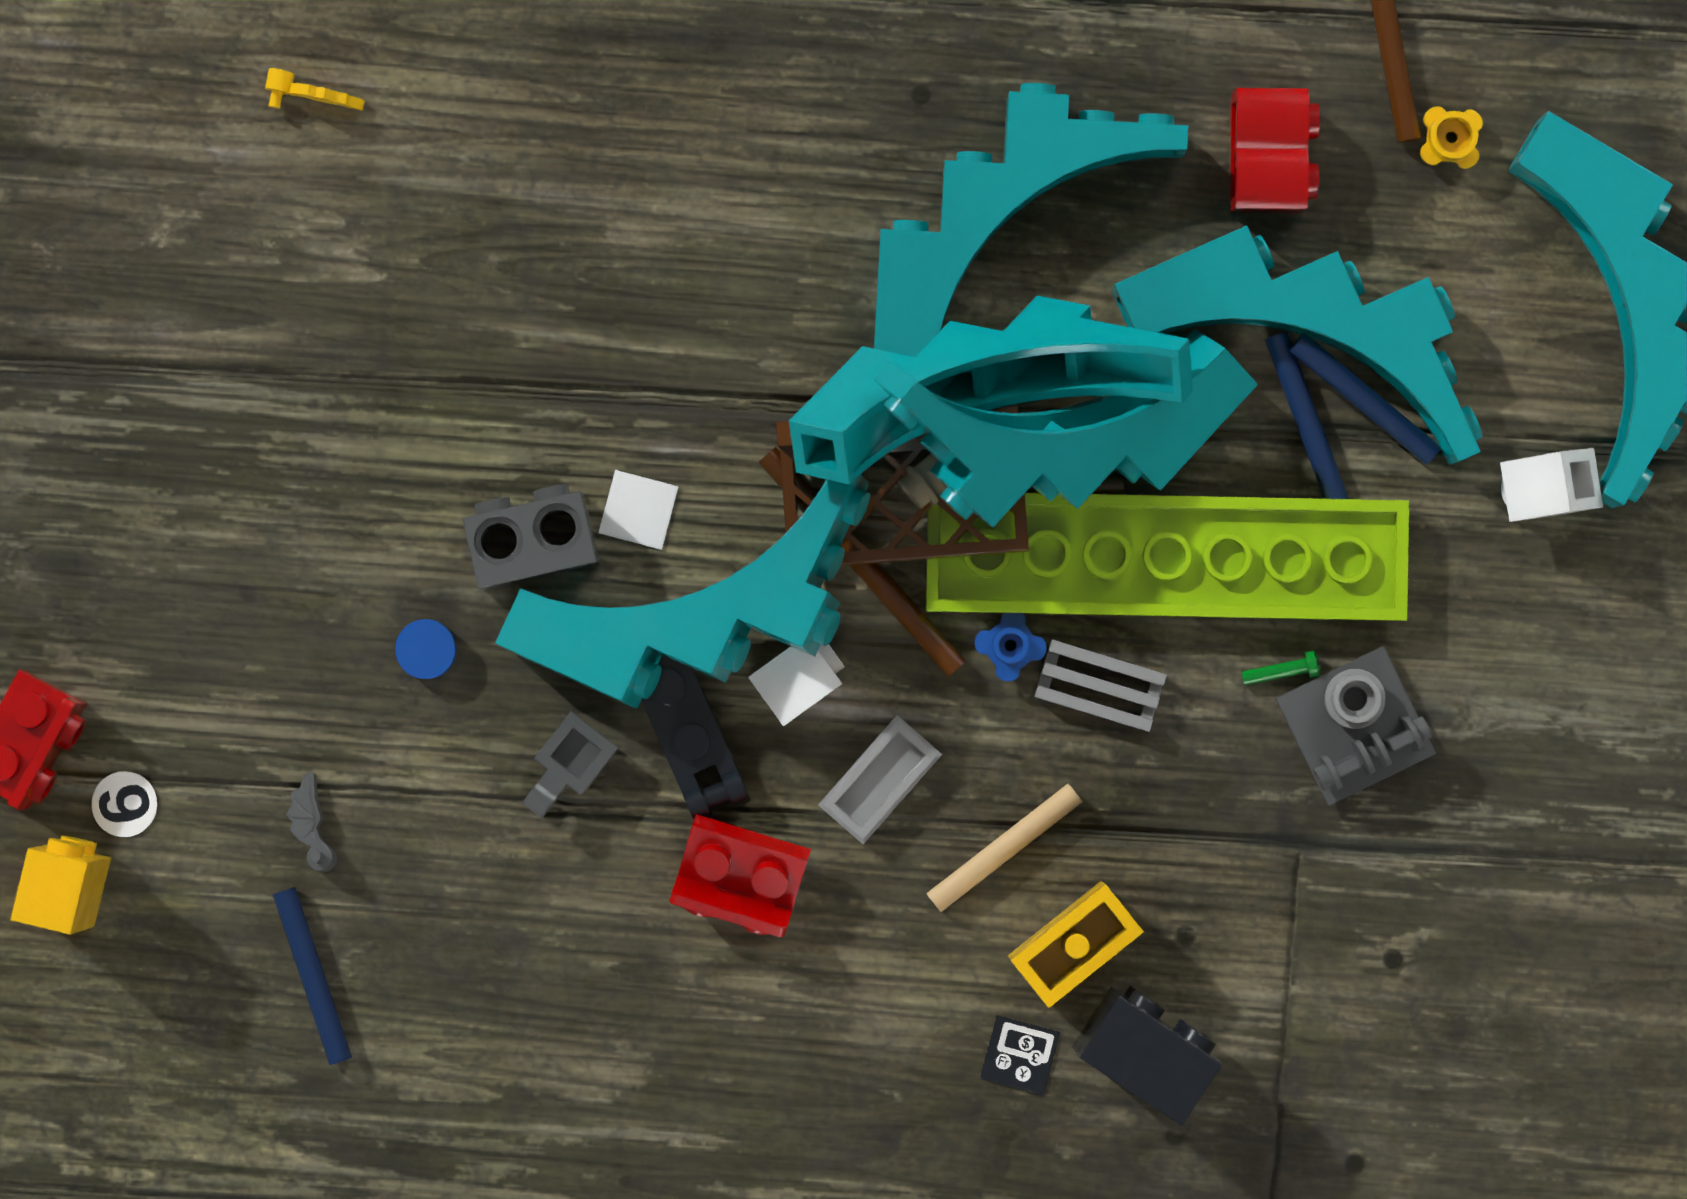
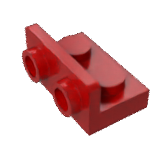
M23 669L18 670L0 703V796L7 799V804L17 810L30 809L33 802L40 805L50 793L58 775L57 772L51 769L62 748L69 752L80 738L86 725V720L80 717L87 704Z
M696 814L669 902L699 917H715L741 925L744 929L754 934H770L784 937L811 849Z

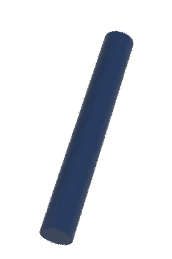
M1287 331L1265 339L1323 498L1349 499L1297 357L1289 351L1292 344Z
M1305 332L1291 345L1289 351L1425 465L1439 452L1441 448L1439 444Z
M296 887L272 894L329 1065L350 1059L352 1055Z

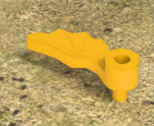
M269 68L264 89L271 91L269 107L280 109L284 94L363 111L365 102L363 99L324 87L293 83L295 74L277 68Z

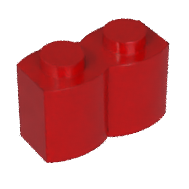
M1236 88L1231 93L1230 212L1302 213L1308 209V199H1317L1319 193L1318 163H1309L1308 144L1309 139H1318L1320 109L1318 103H1309V88Z

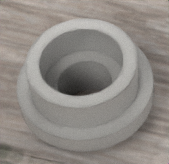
M1347 669L1336 674L1330 680L1325 690L1324 703L1329 716L1337 724L1345 728L1360 729L1373 724L1382 714L1385 706V691L1381 682L1372 673L1362 669ZM1351 687L1359 688L1365 698L1362 707L1355 711L1348 709L1343 701L1345 692Z

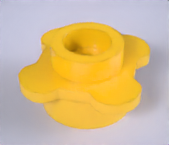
M1440 106L1430 108L1423 117V123L1427 127L1426 143L1420 148L1422 160L1431 166H1435L1441 161L1456 163L1462 169L1474 166L1480 157L1479 151L1475 146L1478 142V131L1483 126L1481 116L1474 110L1446 112ZM1449 132L1455 133L1457 136L1456 142L1449 143L1446 140V134Z

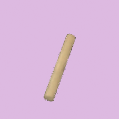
M1066 784L926 894L939 911L942 912L1080 805L1082 800L1073 788Z

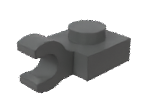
M570 711L534 757L537 762L548 770L523 800L522 804L540 818H543L567 785L582 796L619 748Z

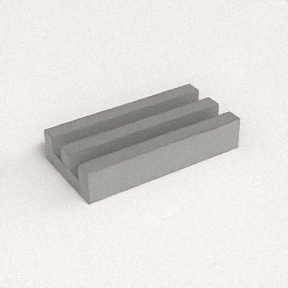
M1051 640L1034 697L1150 732L1155 709H1157L1159 696L1167 674ZM1059 655L1150 682L1148 691L1144 693L1056 666ZM1052 678L1143 705L1141 714L1137 716L1049 689Z

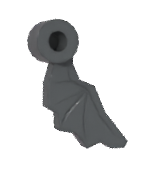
M308 772L302 778L300 788L290 792L292 805L287 811L286 816L292 822L290 831L299 841L311 847L306 857L310 868L320 872H328L336 866L338 858L334 849L329 847L322 839L319 828L324 818L318 803L316 774Z

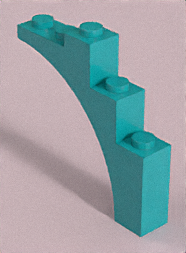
M1035 82L1020 84V92L1009 91L1006 102L1003 163H993V154L979 151L957 152L956 161L945 160L940 232L929 231V222L919 220H894L893 229H881L874 349L916 357L941 331L954 293L970 264L988 240L1013 215L1048 190L1090 170L1119 162L1145 158L1183 157L1188 146L1189 125L1174 124L1175 116L1164 113L1139 114L1138 122L1114 121L1115 113L1106 110L1079 111V119L1068 118L1069 94H1056V85Z
M1548 111L1536 121L1507 171L1537 191L1557 209L1576 231L1595 260L1607 285L1617 315L1624 359L1623 406L1616 441L1606 469L1599 481L1602 502L1611 508L1624 506L1628 499L1635 503L1642 496L1654 474L1647 466L1658 448L1666 451L1678 436L1684 424V420L1677 417L1679 412L1682 411L1687 414V332L1675 326L1677 320L1683 324L1687 322V262L1643 237L1645 232L1653 236L1666 219L1672 205L1664 201L1673 184Z
M1246 225L1114 284L1110 290L1126 326L1165 334L1192 327L1233 324L1257 325L1286 330L1299 335L1305 332L1312 339L1351 356L1391 385L1420 416L1437 443L1441 446L1440 449L1449 465L1481 452L1476 440L1482 438V431L1478 420L1468 405L1460 407L1451 387L1458 383L1455 369L1446 352L1442 350L1436 353L1432 342L1444 338L1453 332L1449 321L1455 319V313L1442 286L1433 288L1429 277L1362 306L1358 296L1364 294L1365 289L1361 277L1351 260L1343 263L1338 251L1271 280L1268 270L1273 269L1275 266L1269 248L1261 235L1252 238Z
M1037 295L1004 331L949 321L916 357L862 346L789 420L796 473L850 484L864 470L884 455L909 440L926 433L918 424L909 430L883 406L890 396L873 379L890 361L932 393L955 403L985 411L1029 401L1077 396H1128L1183 403L1193 391L1189 339L1095 321L1091 317L1090 305Z
M1196 329L1186 337L1189 339L1193 391L1183 403L1153 398L1099 396L1073 406L1043 412L1004 413L985 411L961 405L936 395L891 361L873 379L890 396L883 406L909 430L918 424L927 433L920 443L939 460L930 469V472L946 487L939 495L941 499L964 520H967L975 513L991 527H994L1031 486L1048 501L1051 502L1059 495L1077 509L1114 469L1133 484L1142 477L1161 491L1258 385L1226 348Z
M861 474L850 484L826 479L821 490L798 521L779 541L755 561L730 577L701 591L670 601L633 607L605 608L580 606L548 599L520 588L495 644L635 709L638 708L642 698L647 699L654 692L661 676V666L658 663L662 655L726 683L731 671L734 673L738 672L748 656L751 641L747 636L750 629H754L815 657L820 645L827 646L831 642L841 618L840 612L836 611L840 601L829 592L821 589L824 580L831 581L835 577L842 564L845 550L841 547V544L850 524L853 526L858 525L867 510L870 493L866 492L869 482Z

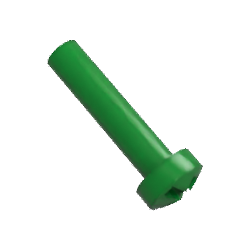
M1313 650L1305 652L1306 658L1244 670L1241 671L1243 683L1245 686L1309 673L1310 678L1319 677L1321 665L1318 666L1317 661L1320 659Z

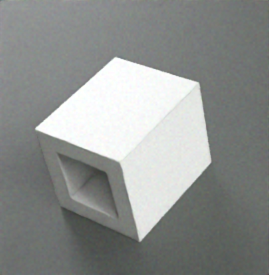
M1594 448L1560 451L1500 462L1503 479L1501 494L1507 506L1509 522L1603 508Z
M829 644L827 646L820 645L815 657L791 646L748 678L781 724L785 726L842 685L836 673L845 668V666Z

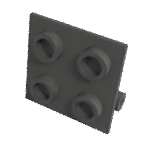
M1384 646L1275 698L1328 806L1436 754L1429 740L1432 738L1431 731L1422 716L1418 717ZM1362 669L1368 671L1378 678L1384 688V710L1373 724L1365 728H1345L1332 720L1326 710L1324 703L1326 687L1336 674L1344 670ZM1357 687L1349 688L1343 697L1345 706L1353 711L1360 709L1365 700L1363 692Z

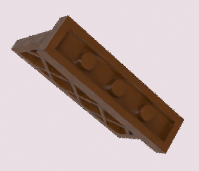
M1018 404L988 410L1020 413ZM789 421L776 422L777 442L780 448L785 532L798 521L797 497L808 506L812 502L807 495L796 487L795 461ZM927 433L921 434L882 457L896 471L874 497L870 494L867 510L859 524L856 526L850 524L841 547L848 540L860 551L844 552L841 566L1029 551L1025 493L1009 510L1014 514L1016 539L991 541L973 526V523L979 518L975 513L967 520H964L938 495L939 502L937 505L961 526L945 544L929 545L912 529L931 509L932 504L928 503L922 509L919 508L905 524L880 503L898 480L906 475L903 468L907 465L912 466L924 451H928L920 443ZM911 453L902 464L890 455ZM876 508L901 530L885 549L869 550L852 534ZM967 531L979 540L978 542L957 543ZM907 535L919 545L897 548Z

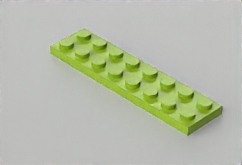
M1025 493L1029 551L927 559L926 612L1407 621L1409 500L1091 494L1077 509L1059 495L1050 502L1040 493ZM937 504L931 507L927 515V543L929 545L945 544L961 526ZM1008 511L994 527H991L980 517L973 523V526L990 541L1016 539L1014 514L1011 511ZM967 531L957 543L978 542L979 540Z

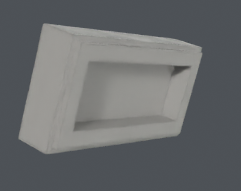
M896 715L818 805L858 841L864 844L942 754Z

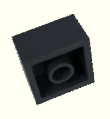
M1129 986L1124 995L1111 987L1072 1045V1048L1080 1059L1182 1126L1223 1065L1211 1053L1216 1044L1208 1036L1182 1019L1178 1021L1174 1028L1160 1018L1165 1010L1134 987Z

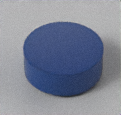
M430 619L416 620L408 624L400 632L395 645L396 658L402 669L409 675L419 679H434L445 674L454 664L457 656V642L451 630L444 624Z

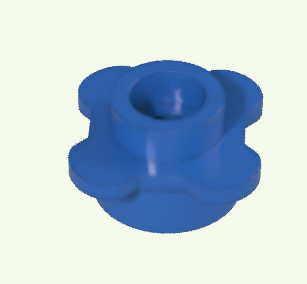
M1003 613L1001 622L990 631L983 630L979 632L975 638V649L978 653L989 657L996 666V676L1003 681L1017 679L1023 666L1031 660H1041L1046 653L1044 639L1031 633L1025 625L1026 618L1023 613ZM1007 640L1015 641L1016 649L1014 651H1007L1005 649V642Z

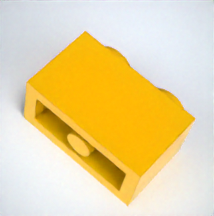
M61 836V839L49 838L47 845L28 848L10 920L66 934H74L93 928L111 857L95 854L97 843L70 836Z
M1100 881L1011 952L1008 957L1046 1006L1050 1008L1144 933V931L1109 887Z

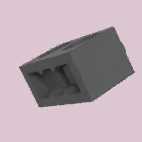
M560 484L533 491L535 502L511 507L510 498L504 497L475 504L476 515L462 518L478 589L488 590L600 564L584 494L581 491L570 493L568 484ZM556 512H566L575 521V534L564 545H551L544 536L545 521ZM496 526H510L517 537L516 548L510 556L503 559H494L487 552L485 546L487 534Z

